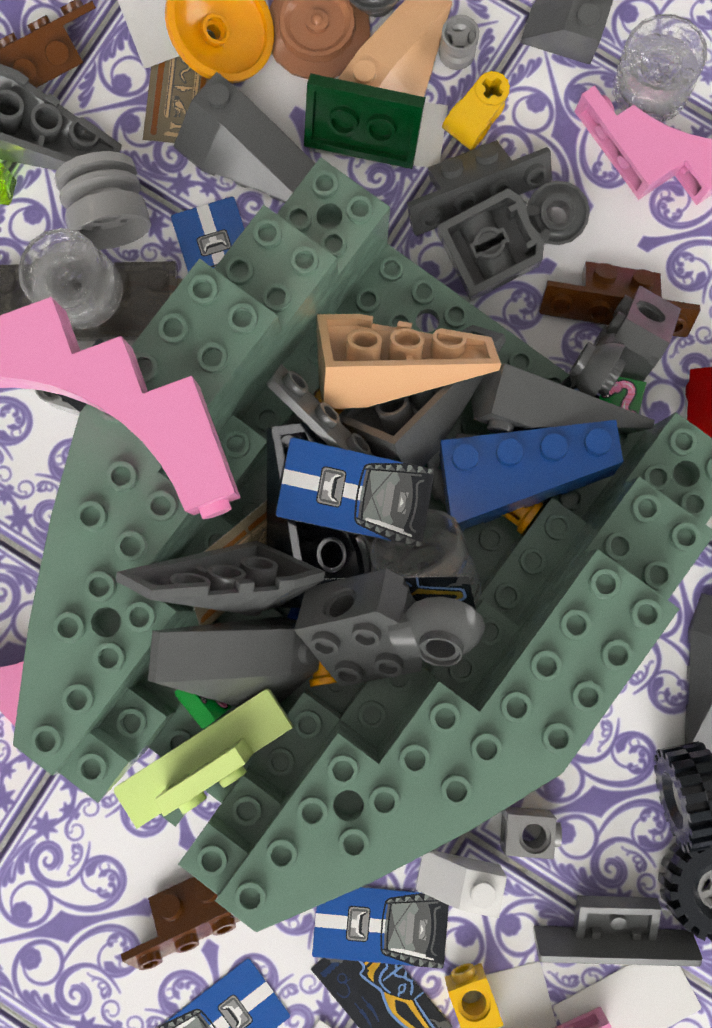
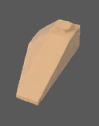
M404 0L358 50L338 79L424 97L440 46L442 28L446 20H448L452 1Z
M317 314L318 374L322 402L329 404L332 408H367L500 370L501 362L492 337L443 328L436 330L433 334L419 332L412 329V323L398 321L397 327L373 323V316L363 314Z

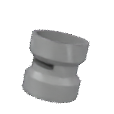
M459 14L446 20L443 25L439 57L446 67L452 70H461L467 68L473 62L480 32L478 24L474 19L467 15Z

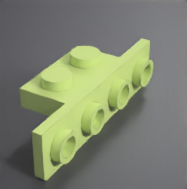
M265 689L118 784L114 788V794L136 829L162 813L163 816H166L177 808L180 809L182 814H185L207 798L204 791L215 783L219 782L221 787L225 788L242 777L247 772L243 765L247 763L253 753L291 730L294 726L271 690Z

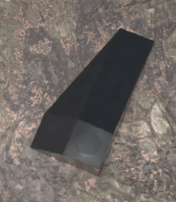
M306 423L267 428V545L325 571L324 579L349 578L371 572L368 548L361 534L276 516L290 439L298 438L315 443L319 442L314 431ZM305 592L276 608H301Z

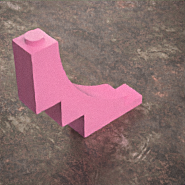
M595 85L582 93L574 112L638 200L674 176L696 205L712 195V139L688 134L667 126L652 118L634 104L619 115H616L611 100L607 96L601 95Z
M52 297L0 315V388L35 389L65 395L87 403L114 417L133 432L159 461L174 485L184 510L193 516L200 513L203 520L219 516L232 509L229 502L241 498L200 386L192 376L148 391L134 351L122 336L80 351L67 312Z

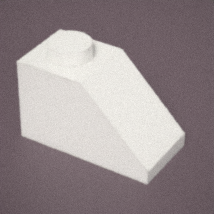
M432 850L421 858L416 890L458 910L499 918L507 876L499 864Z

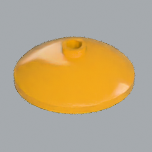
M166 0L165 22L170 40L184 62L201 76L210 80L218 72L231 84L239 83L253 77L267 63L273 49L274 26L265 0ZM207 30L212 31L216 39H213L208 34Z

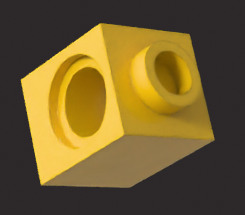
M471 963L460 965L451 971V975L444 977L448 994L461 1028H498L504 1025L482 963L475 966ZM476 990L482 993L480 999L474 1003H467L462 1000L463 996L469 991Z

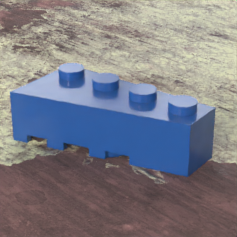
M609 420L441 440L439 456L450 536L479 523H486L500 518L501 515L538 504L542 500L560 493L564 494L613 476L623 463L617 421Z

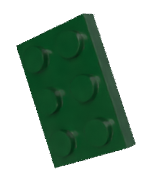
M310 73L306 93L304 146L413 169L426 97Z

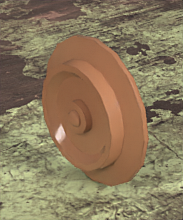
M274 0L269 9L274 26V43L271 53L275 61L289 73L304 79H309L310 73L331 78L340 76L358 50L370 38L369 15L360 11L349 0Z

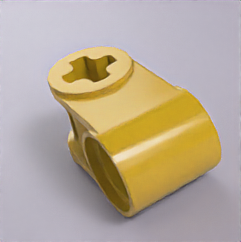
M489 71L481 75L463 99L459 100L451 109L443 122L442 129L470 151L475 149L504 110L505 101L510 89L508 79L496 71Z

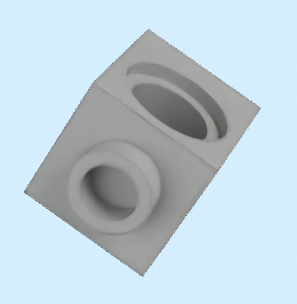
M508 807L502 811L500 847L505 856L554 859L555 847H560L562 841L561 823L556 822L557 818L550 810ZM528 825H540L541 832L535 840H523L522 834Z

